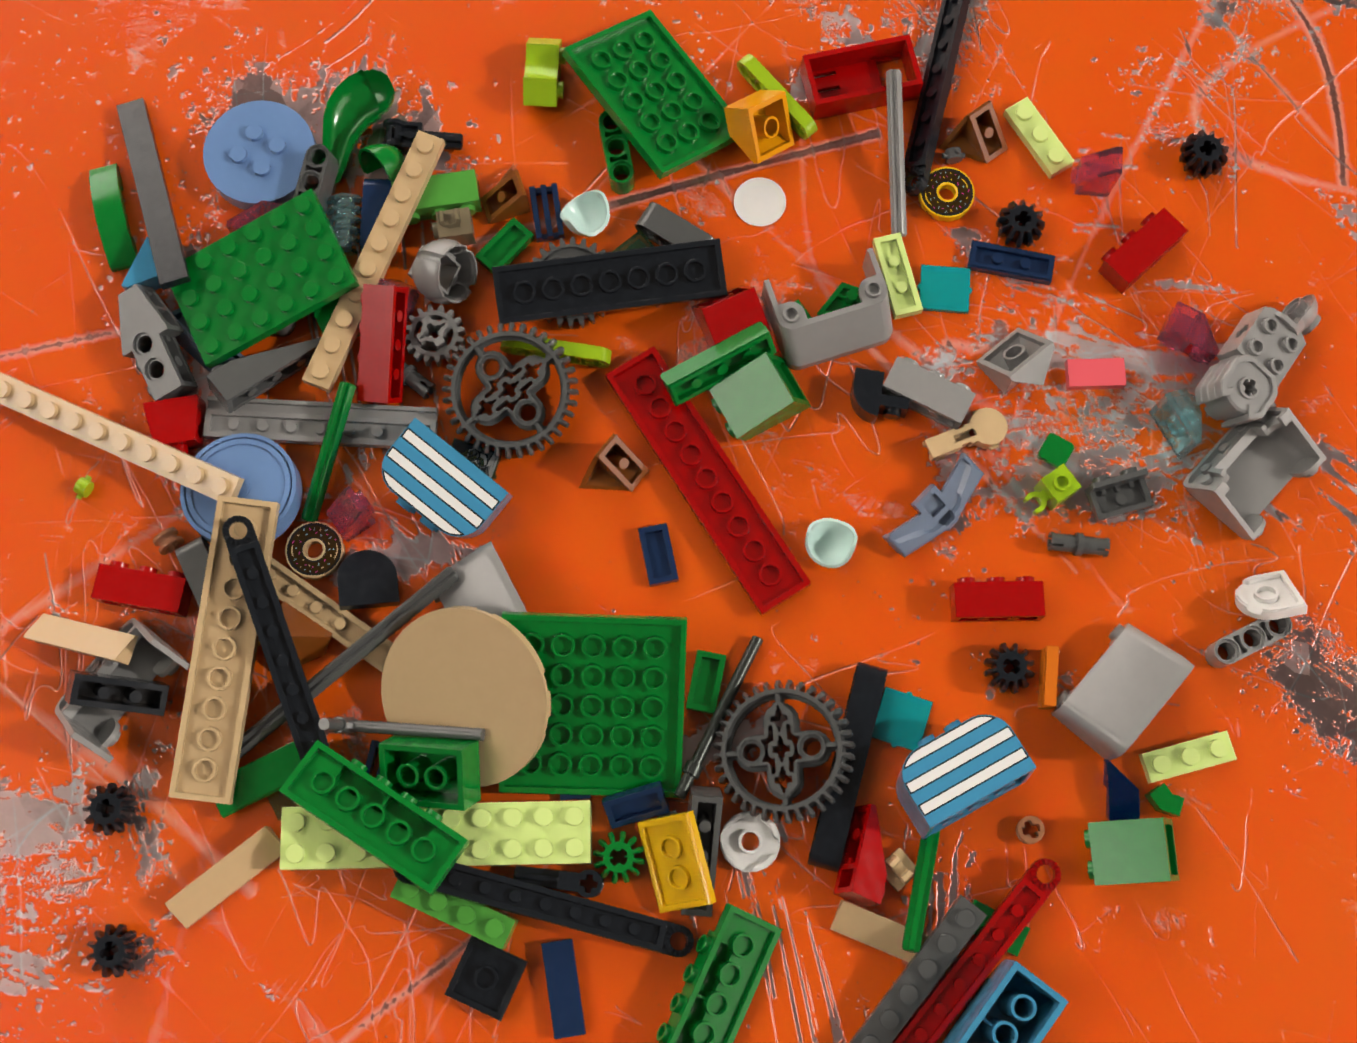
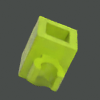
M1063 463L1043 477L1033 488L1035 491L1028 493L1023 502L1027 503L1031 499L1038 502L1039 507L1032 512L1035 516L1040 514L1046 506L1052 511L1072 497L1082 486Z

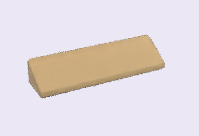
M45 613L39 617L23 636V638L37 643L129 665L139 637Z
M264 826L165 902L166 907L188 929L280 857V839L271 827Z
M844 900L840 901L830 930L907 962H910L916 953H910L902 949L904 925ZM923 933V937H922L921 946L924 944V942H925V941L927 940V938L929 937L928 935H926V934H924V933ZM951 965L948 967V969L942 976L946 974V972L950 969Z

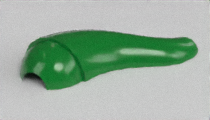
M371 69L366 71L360 70L336 87L327 101L323 116L322 145L334 155L339 163L334 185L344 175L354 146L360 136L370 125L380 120L382 115L389 111L394 102L395 91L389 77L381 71ZM326 158L322 159L319 164H322Z

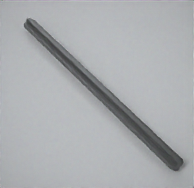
M446 567L309 679L307 683L312 698L314 699L455 584L459 580L456 571L451 567ZM281 703L244 733L240 759L287 721Z

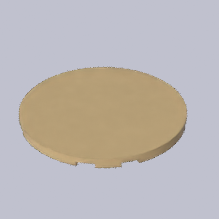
M470 606L441 608L420 616L402 630L392 644L385 660L381 679L382 704L387 722L485 729L484 741H479L480 787L494 785L508 779L523 769L534 758L546 736L548 718L551 716V694L547 688L544 666L527 638L502 617Z

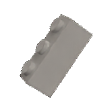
M899 356L896 358L883 384L881 393L909 398V409L955 430L959 429L976 395L967 385L959 382L953 383L945 379L942 373L936 370L928 371L920 367L915 360Z

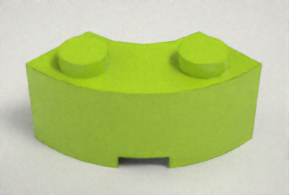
M529 37L526 43V62L523 76L524 106L557 107L558 98L563 99L564 82L560 81L561 64L566 65V60L562 56L565 48L562 47V39Z

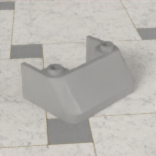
M873 248L867 249L862 265L866 279L861 282L858 289L861 303L808 319L804 308L796 302H786L778 305L770 280H764L761 298L782 357L789 368L794 370L805 369L885 344L890 339L893 325L888 289Z
M132 618L119 630L120 632L139 636L129 665L96 657L85 669V672L153 680L157 675L160 677L173 675L180 665L188 670L190 664L178 651L136 618ZM64 694L55 707V714L70 737L110 763L114 757L107 748L113 746L119 740L121 732L119 731L120 724L118 721L126 711L71 705L64 700Z

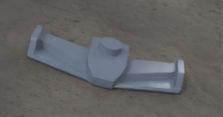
M961 453L942 489L939 490L934 484L930 483L911 503L918 514L888 534L883 535L882 538L905 558L941 533L949 531L959 520L962 510L984 473L965 453Z

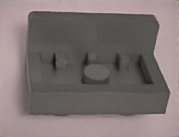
M1131 467L1119 472L1120 476L1110 478L1106 474L1092 479V484L1085 489V493L1096 523L1154 506L1145 481V477L1149 474L1147 468L1137 471L1136 467Z

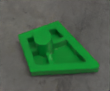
M842 282L818 311L817 316L861 303L858 295L859 288Z

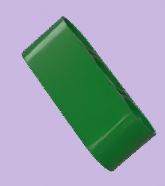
M604 111L599 117V131L609 183L615 193L627 194L634 187V168L628 139L619 127L615 129L606 128L608 125H616V123ZM615 149L623 151L621 154L618 155L610 153ZM620 174L628 176L624 180L616 179V177Z

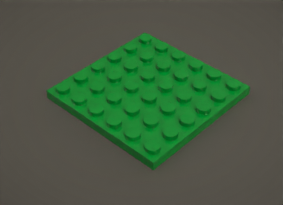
M503 611L502 618L511 623L527 638L544 666V676L547 688L551 694V716L548 718L545 739L534 758L519 772L499 782V792L609 796L661 781L666 797L678 798L674 795V792L682 778L687 617Z

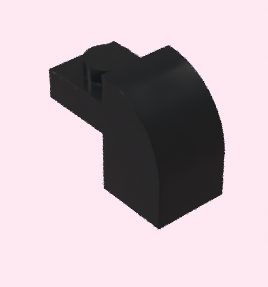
M856 367L850 393L851 404L856 414L872 424H875L878 414H883L884 418L898 420L900 417L905 418L909 409L910 399L881 394L885 372Z

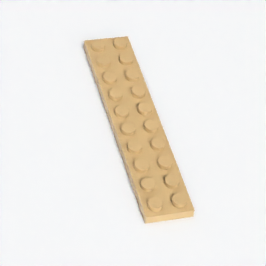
M218 495L168 797L228 805L233 804L259 638L223 537L222 528L228 518L240 515L248 518L253 524L270 572L280 510L278 502ZM235 523L230 527L229 534L234 539H243L247 534V527L243 523Z

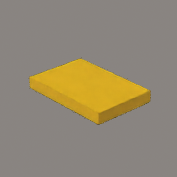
M694 811L638 822L637 825L659 912L664 913L706 906L717 902Z

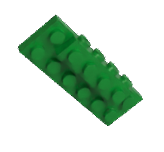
M317 740L279 789V792L433 896L468 846L469 841L441 822L443 817L428 807L424 811L416 806L418 801L407 792L402 791L401 794H398L392 790L393 784L383 776L378 774L374 778L366 772L368 767L359 760L353 758L350 762Z
M726 903L715 930L709 929L707 935L703 934L699 938L696 945V951L699 954L695 963H690L684 971L683 981L686 983L681 994L676 993L670 1003L672 1014L668 1023L664 1022L660 1025L656 1035L657 1041L659 1043H733L783 929Z

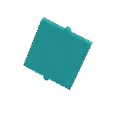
M921 265L920 284H918L917 290L919 291L923 310L968 314L969 295L972 293V288H970L971 268Z
M885 687L872 738L890 743L893 748L899 746L913 751L919 747L917 743L922 740L933 702L913 696L910 691L903 693Z

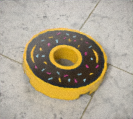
M944 166L933 169L930 172L928 184L924 191L918 195L921 208L932 215V218L938 221L950 222L960 219L968 212L974 202L975 189L972 180L966 173L954 167ZM948 189L953 193L954 197L949 200L943 199L939 191Z

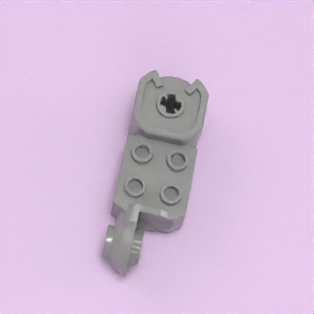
M1309 294L1302 298H1295L1282 312L1265 306L1242 317L1216 357L1220 360L1219 363L1209 367L1195 388L1196 404L1205 403L1207 407H1204V410L1210 417L1217 421L1224 420L1225 422L1221 423L1222 428L1235 427L1264 417L1278 396V386L1306 345L1304 335L1310 333L1321 321V316L1317 314L1318 302L1313 294Z

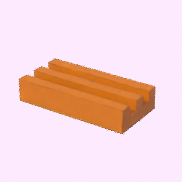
M1047 645L1041 649L1038 709L1050 710L1056 707L1058 646Z

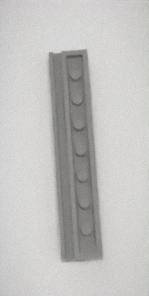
M208 396L203 437L205 439L217 440L232 434L250 433L267 437L276 443L322 445L334 402L255 398L229 414L216 396ZM351 403L339 446L390 449L414 418H417L437 434L439 410L432 407Z

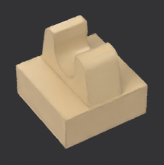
M901 848L896 849L885 860L887 871L886 880L898 892L914 878L916 865Z

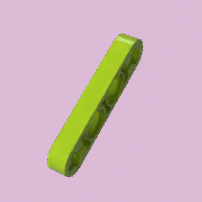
M747 54L737 62L739 72L756 91L779 90L786 92L791 127L802 139H808L818 130L814 119L753 55Z
M547 338L545 343H548L551 339ZM511 340L501 342L500 349L505 353L526 357L531 355L542 358L546 357L545 353L531 344ZM556 340L557 344L553 350L561 346L565 349L560 359L569 356L571 358L570 363L598 368L610 366L612 351L608 348Z

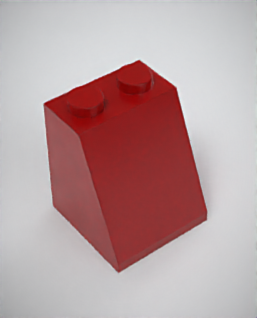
M740 286L728 291L726 297L712 298L691 307L709 347L722 342L757 322H762L770 331L776 351L779 352L754 287Z

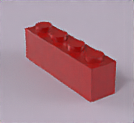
M363 284V292L360 298L362 305V316L359 324L360 349L357 355L359 363L358 379L356 381L358 401L386 404L402 403L409 287Z

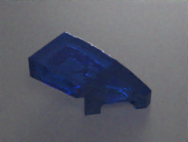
M1104 759L1103 784L1107 788V819L1109 821L1140 819L1139 789L1112 762Z

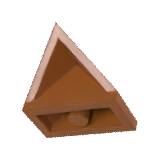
M988 100L967 114L938 148L946 150L951 147H960L961 152L965 153V157L986 164L1006 151L1008 147L992 101Z
M514 163L496 186L481 198L488 223L493 224L530 212L527 194L519 171Z
M613 433L594 456L579 488L632 492L649 472V469Z
M284 601L281 604V608L301 665L325 655L333 634Z

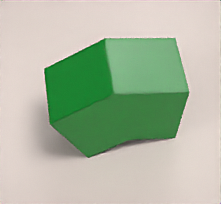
M1165 783L1159 784L1144 795L1155 811L1172 817L1180 816L1184 798L1172 794Z

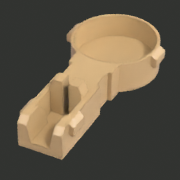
M993 408L975 410L972 412L973 415L967 424L963 425L960 429H952L927 438L923 441L922 445L927 447L930 453L929 460H935L936 462L944 459L947 455L960 451L961 448L966 446L971 447L975 445L982 449L994 450L999 448V443L1007 434L1008 425L1005 417ZM972 429L975 433L974 436H970L969 434L970 430Z

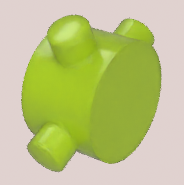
M91 476L81 477L75 483L73 491L77 493V499L86 498L93 491L94 483L91 481Z

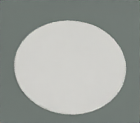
M762 177L752 178L738 187L734 196V208L744 222L753 226H767L776 222L783 215L786 208V196L782 188L773 180Z

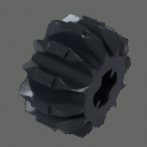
M1203 129L1197 135L1192 133L1180 147L1182 154L1179 157V162L1186 163L1184 171L1191 169L1193 171V178L1198 176L1199 173H1201L1204 179L1208 178L1211 174L1216 175L1228 161L1226 154L1229 147L1221 145L1224 142V137L1215 138V131L1210 132L1209 135Z
M1023 199L1019 205L1012 201L1008 204V208L1004 207L999 213L1000 218L996 221V227L1000 228L998 237H1007L1005 245L1010 244L1012 241L1015 242V247L1018 249L1022 243L1029 247L1032 245L1033 240L1037 241L1042 235L1041 230L1044 229L1045 222L1041 220L1043 211H1034L1035 203L1028 207Z
M1006 643L999 645V651L992 648L989 651L992 658H986L983 664L991 668L983 672L984 676H993L994 679L989 683L991 687L1000 683V693H1005L1008 687L1012 694L1018 692L1019 686L1025 689L1029 686L1026 678H1033L1035 675L1033 671L1027 669L1035 664L1034 660L1025 661L1024 657L1029 652L1025 649L1019 654V647L1016 643L1011 646L1010 650ZM1011 663L1014 669L1007 674L1004 668L1007 664Z
M109 783L107 788L97 786V796L92 794L86 796L92 803L90 806L82 808L84 812H90V815L84 821L86 824L94 823L92 830L95 833L103 831L106 836H112L114 830L118 833H123L125 831L124 823H134L133 818L129 816L130 812L136 813L138 811L137 807L130 806L136 799L135 795H127L128 788L126 786L118 788L115 783ZM113 805L115 808L114 812L107 813V806Z
M108 924L105 926V932L97 930L94 933L97 941H89L87 944L89 948L94 949L93 953L86 956L87 960H96L91 969L93 971L102 969V977L105 978L110 977L112 973L116 978L122 977L124 970L132 971L134 964L131 960H140L141 958L139 953H135V948L141 947L142 942L132 941L136 937L137 932L135 930L127 932L125 924H119L117 928L113 924ZM118 946V952L111 955L110 949Z

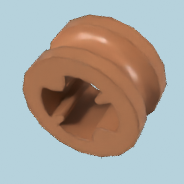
M175 527L162 531L153 539L154 545L160 546V554H169L183 544L184 539L181 536H177L178 530Z
M1025 816L1016 825V835L1025 844H1035L1044 836V824L1035 816ZM1025 822H1029L1031 826H1037L1038 831L1034 833L1037 835L1036 838H1031L1029 834H1023L1022 829L1026 828L1023 825Z

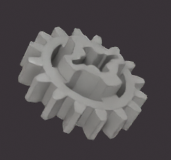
M429 304L428 311L426 312L418 308V317L412 315L408 317L412 323L406 326V333L408 335H406L405 344H409L406 347L408 353H415L414 358L417 362L424 358L426 366H430L431 362L435 361L437 366L440 367L443 359L451 363L450 355L454 353L459 356L461 353L458 346L460 344L465 346L466 344L464 338L461 337L466 335L465 328L460 327L463 324L461 318H454L455 313L452 309L445 313L443 305L434 310L432 305ZM422 326L421 332L417 334L419 328ZM432 333H436V335H438V337H437V338H433V336H431V334H432ZM452 337L451 342L447 346L448 339Z

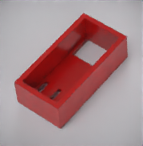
M910 34L802 55L800 76L812 118L818 120L887 106L886 86H882L877 64L899 59L902 60L907 78L906 82H902L903 102L917 100L923 86V80ZM833 73H835L834 75H829V76L814 78V77H818V76H823V75H828V74H833ZM839 88V89H836V90H831V91H826V92L818 93V92H820V91H825V90H830V89Z

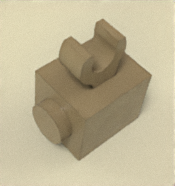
M469 207L435 212L437 222L432 223L435 240L445 238L455 240L462 245L476 244L473 219Z

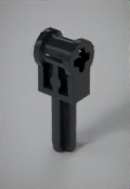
M395 118L383 121L385 135L384 141L381 143L395 146L402 154L408 153L418 130L444 139L446 144L444 149L461 150L463 147L462 134L424 131L422 122H409Z
M518 865L513 875V879L545 888L575 891L586 898L598 896L604 887L603 878H601L598 872L591 869L577 873ZM588 875H593V880L598 882L597 888H592L591 893H587L586 887L581 886L582 880H587Z

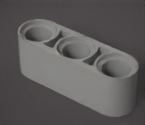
M1291 618L1272 620L1278 626V633H1274L1270 629V620L1261 619L1232 632L1207 646L1205 650L1206 661L1214 668H1223L1286 637L1292 630ZM1244 633L1252 637V647L1244 642ZM1219 646L1227 651L1228 656L1226 660L1219 656Z

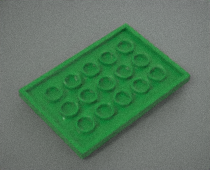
M651 9L564 48L562 56L659 179L735 142L729 136L724 107L728 105Z
M310 188L187 257L186 263L191 282L172 287L171 289L204 364L211 369L360 285L316 193Z

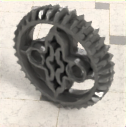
M510 322L508 331H505L502 323H498V332L495 333L492 326L489 325L487 326V336H484L478 330L476 331V335L479 338L478 341L475 342L470 336L466 338L467 342L471 345L468 349L462 344L458 346L459 350L464 352L461 357L457 354H452L451 357L458 362L456 366L447 364L446 368L454 372L452 376L444 375L443 379L451 382V386H443L442 391L451 393L450 397L443 398V403H452L453 406L447 408L445 412L448 415L456 414L450 420L451 425L462 424L457 428L456 433L461 435L467 431L468 433L464 438L466 443L471 442L474 438L476 439L473 444L474 449L478 450L484 443V454L489 455L494 447L495 457L500 458L502 450H505L506 458L511 459L513 450H516L518 458H523V449L526 448L528 454L532 456L534 455V445H537L540 451H544L543 440L546 439L550 445L555 443L550 437L553 432L559 437L563 435L557 429L560 424L566 428L569 427L570 424L563 420L565 415L571 418L574 417L575 414L567 410L568 405L577 406L578 402L570 400V395H579V391L577 389H570V385L577 384L578 379L569 378L568 375L573 374L576 370L574 367L565 368V365L570 363L571 358L566 356L560 359V356L565 352L562 346L553 350L557 344L556 339L552 338L548 343H545L548 337L546 332L543 331L537 338L538 329L533 326L529 334H527L526 324L522 323L518 332L516 331L515 323ZM501 341H521L537 347L546 354V357L542 358L531 355L512 365L502 353L497 351L485 352L484 348ZM477 355L475 371L485 389L472 400L471 417L468 418L461 401V382L466 367L473 357ZM491 361H498L500 366L498 373L492 376L487 375V364ZM550 364H554L560 379V402L552 420L547 426H543L546 409L536 393L549 381L551 375ZM531 366L535 369L540 368L537 370L539 376L536 379L533 377L527 378L530 374L528 368ZM508 371L513 375H516L512 379L510 377H506ZM493 383H497L496 387L498 388V390L496 392ZM508 384L512 387L517 386L514 389V392L516 393L514 397H511L510 395L505 396V394L507 393V389L505 387ZM525 390H526V394H527L528 397H529L528 399H523V398H524V395H525V394L523 393V391H525ZM484 403L490 405L494 403L491 408L493 411L491 415L487 413L482 414L485 410ZM508 403H510V404H512V405L516 404V405L514 406V410H512V409H510V408H508V407H505V406H506ZM526 406H533L536 410L535 417L530 421H524L521 415L522 410ZM509 416L520 429L526 431L537 430V434L523 440L503 441L485 435L475 425L479 423L484 426H493Z
M776 680L774 684L775 689H772L770 684L766 682L763 684L764 692H761L755 686L752 688L754 696L750 697L744 692L742 694V697L745 699L743 704L737 700L733 702L737 710L735 712L730 709L726 710V714L731 717L728 722L724 719L720 720V724L725 727L724 732L718 730L715 733L717 737L722 739V742H714L713 747L721 750V753L714 754L713 759L719 762L722 761V763L715 766L714 769L717 773L725 772V774L718 778L721 784L729 783L724 788V792L727 795L734 793L731 798L733 803L737 804L742 801L740 805L742 811L746 812L751 807L750 815L756 818L762 810L761 820L765 822L770 819L771 814H773V822L776 824L781 822L782 815H784L785 822L791 824L793 814L796 815L799 822H803L804 811H807V814L814 818L816 815L813 807L817 806L818 809L824 812L826 807L822 802L825 799L831 804L835 803V799L830 794L833 791L840 795L843 793V790L837 786L839 781L844 784L849 783V779L842 774L843 771L853 772V767L845 764L846 761L855 760L854 754L846 752V750L855 748V743L853 741H845V739L853 736V731L851 729L842 730L848 726L849 721L847 718L839 719L844 712L841 708L832 710L836 702L833 699L825 702L827 696L825 692L821 691L815 697L817 689L811 685L805 692L806 688L803 682H799L795 690L792 680H787L785 688H783L780 680ZM774 700L775 702L767 709L764 715V734L744 738L737 746L736 751H732L735 734L743 720L757 707ZM785 700L801 701L818 710L829 723L835 741L831 742L826 734L817 730L800 731L798 713L792 706L786 704ZM783 715L787 721H784L780 728L775 722L780 721V716ZM791 733L798 739L797 745L792 741ZM814 741L820 742L821 749L819 753L813 756L808 755V745ZM783 745L790 749V751L785 752L784 758L778 754V751H782ZM759 747V758L755 761H748L747 754L749 750ZM835 751L834 767L826 783L809 798L792 803L794 798L804 788V768L823 765L828 761L831 753ZM770 758L775 761V768L769 764ZM736 760L741 768L748 772H767V784L770 792L782 800L783 803H768L752 795L737 777L733 761ZM785 775L792 779V782L787 783V788L780 784V781L785 780Z

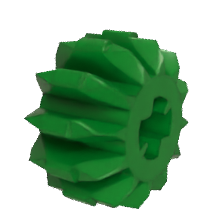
M621 831L619 841H616L614 833L610 832L608 837L611 844L608 845L602 839L598 841L599 845L605 848L604 852L593 851L594 856L603 857V861L594 863V867L596 869L603 866L607 867L600 875L603 879L612 871L613 884H617L619 873H622L624 882L628 883L630 882L627 874L628 870L636 876L640 874L638 869L633 867V864L644 865L645 860L635 858L634 855L642 853L644 849L640 846L632 850L631 847L637 841L635 836L630 838L626 844L624 843L626 839L625 831ZM614 850L617 852L625 850L627 852V855L624 856L627 858L624 865L621 863L612 864L611 860L614 858L611 857V854Z

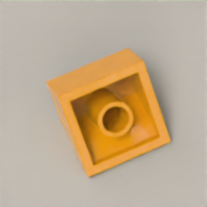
M759 90L724 107L729 136L754 164H759L795 145L785 91Z

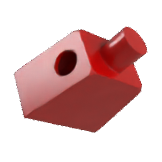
M198 394L143 403V409L153 439L189 454V449L201 448L203 446L206 403Z

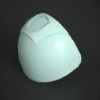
M600 190L584 192L563 207L560 212V218L573 233L585 237H594L602 232L609 223L610 208L607 197Z
M822 518L809 525L805 537V547L810 558L817 564L826 568H838L845 565L851 559L857 545L858 536L850 524L838 519Z

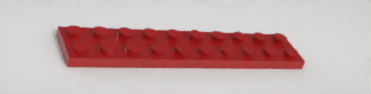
M653 346L606 374V380L762 616L810 586L811 581L690 399L678 406L674 405L660 377L669 368Z

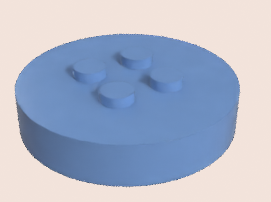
M251 101L228 110L213 124L205 139L203 162L208 177L226 201L246 211L269 212L293 198L305 153L310 146L317 143L306 121L290 107L273 101Z
M239 433L217 439L197 453L196 458L245 479L238 498L278 502L280 504L275 539L281 536L292 524L301 506L303 494L302 480L292 459L276 442L257 434ZM181 485L180 501L183 513L190 525L210 543L217 500Z

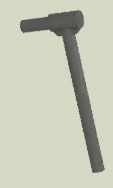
M342 716L322 718L318 723L321 730L333 731L335 733L353 734L355 732L478 741H484L485 739L484 728L368 721Z

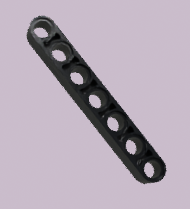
M862 662L857 663L843 717L848 719L849 724L842 729H851L853 731V736L845 739V741H853L855 743V748L846 750V752L855 755V760L845 762V764L853 767V772L843 771L842 775L849 779V783L844 784L839 781L837 786L843 790V793L840 795L833 791L830 794L835 799L834 804L828 802L827 799L822 802L826 807V811L822 812L820 810L808 857L809 865L835 872L839 870L886 682L887 669ZM836 752L834 753L829 776L834 767Z

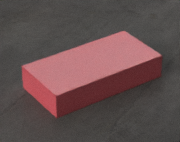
M1124 358L1067 359L1065 362L1067 390L1124 389L1126 386Z

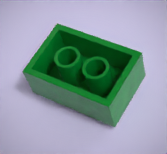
M394 735L378 743L380 775L393 784L391 789L398 794L405 791L418 801L416 806L465 811L481 800L478 740Z

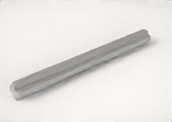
M891 69L886 71L891 234L900 232L901 236L904 237L907 235L902 73L899 69Z

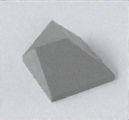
M1016 328L980 357L976 363L1005 395L1020 382L1044 385L1055 345L1048 339L1021 328Z

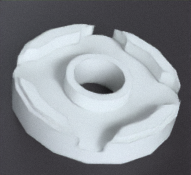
M743 811L734 815L724 825L720 835V848L725 860L733 868L743 872H758L767 868L776 859L780 849V834L776 824L771 819L765 822L761 820V813L754 818L750 815V811ZM753 833L758 837L759 844L755 850L749 851L742 846L741 839L744 834Z

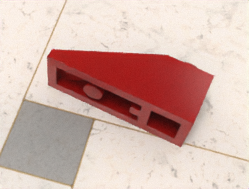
M874 804L856 806L833 894L860 907L881 905L885 894L887 871L877 807Z

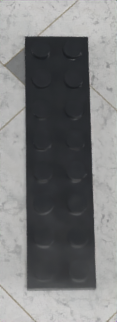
M720 238L492 267L499 323L503 325H509L510 322L519 324L720 298L728 295Z

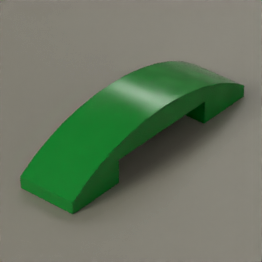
M116 163L89 170L90 191L95 218L112 272L130 268L138 254L135 240L130 232L122 196L123 184L119 166Z

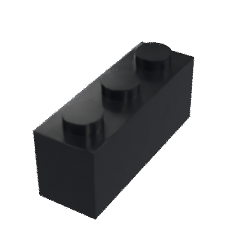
M70 670L64 700L71 705L164 716L170 686L160 681Z

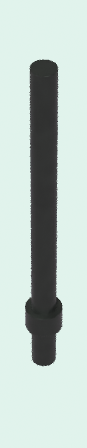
M752 636L691 760H687L682 769L684 774L674 792L676 797L685 800L694 780H698L703 770L701 765L716 737L715 732L721 727L720 720L725 719L727 715L726 710L730 709L763 642L761 638Z

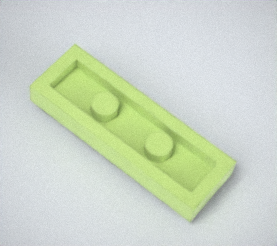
M1028 97L1005 109L1003 116L1049 179L1074 164L1075 161Z
M901 233L873 238L872 245L887 285L889 303L894 320L922 314V303Z
M1227 730L1139 754L1148 784L1237 760Z

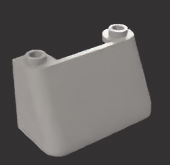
M1270 407L1263 418L1231 427L1189 473L1183 485L1190 495L1240 538L1254 541L1262 535L1266 526L1265 519L1259 514L1292 477L1308 478L1313 476L1327 458L1290 408Z
M491 541L450 566L458 574L459 580L434 600L435 603L441 601L444 608L453 606L477 607L478 610L496 614L502 617L503 611L527 612Z
M1119 623L1108 636L1111 639L1109 648L1075 689L1069 693L1065 690L1057 697L1056 708L1051 713L1106 761L1120 757L1130 748L1195 666L1182 655L1129 623L1124 626Z

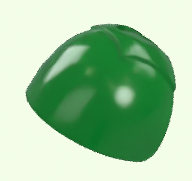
M382 143L368 145L360 149L358 153L359 163L364 173L370 174L377 169L384 168L388 179L392 182L395 181L405 160L404 155L398 148Z

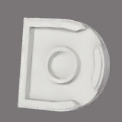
M1284 570L1247 577L1242 580V584L1235 590V604L1237 608L1252 618L1276 620L1307 614L1308 605Z

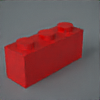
M1165 208L1157 214L1151 212L1140 223L1143 226L1137 232L1132 229L1120 241L1123 245L1117 250L1112 247L1101 258L1103 264L1098 272L1121 294L1172 250L1188 232Z
M111 561L110 565L99 563L90 598L103 604L186 618L192 590L184 573L168 571V575L157 573L158 569L140 566L139 570L129 568L127 563Z
M1032 576L1017 577L1016 581H1005L1004 577H989L987 582H975L973 577L958 578L957 582H954L949 587L951 622L1040 621L1046 616L1043 581H1034Z

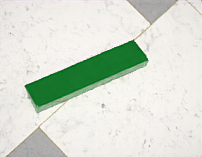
M757 322L663 372L660 377L674 405L678 406L712 388L763 353L775 354L777 351L770 331L762 322Z
M294 741L238 769L233 804L215 803L223 818L279 791L301 762Z

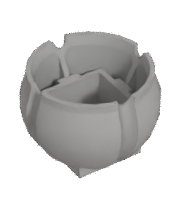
M444 238L421 245L408 275L413 279L419 292L428 300L448 305L460 303L470 296L472 292L469 286L476 284L478 267L474 253L468 250L466 245Z

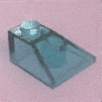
M1187 388L1165 394L1149 411L1178 460L1184 458L1202 442V412L1200 405L1196 404L1195 396L1190 394Z

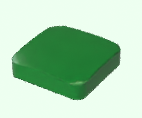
M1050 433L1040 448L1037 457L1049 465L1058 468L1063 463L1066 464L1074 450V445L1060 436Z

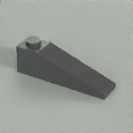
M321 337L234 359L224 365H217L206 375L209 389L230 414L307 367Z
M692 785L689 790L687 811H694L714 890L723 795L720 787ZM713 904L682 909L681 915L712 917Z

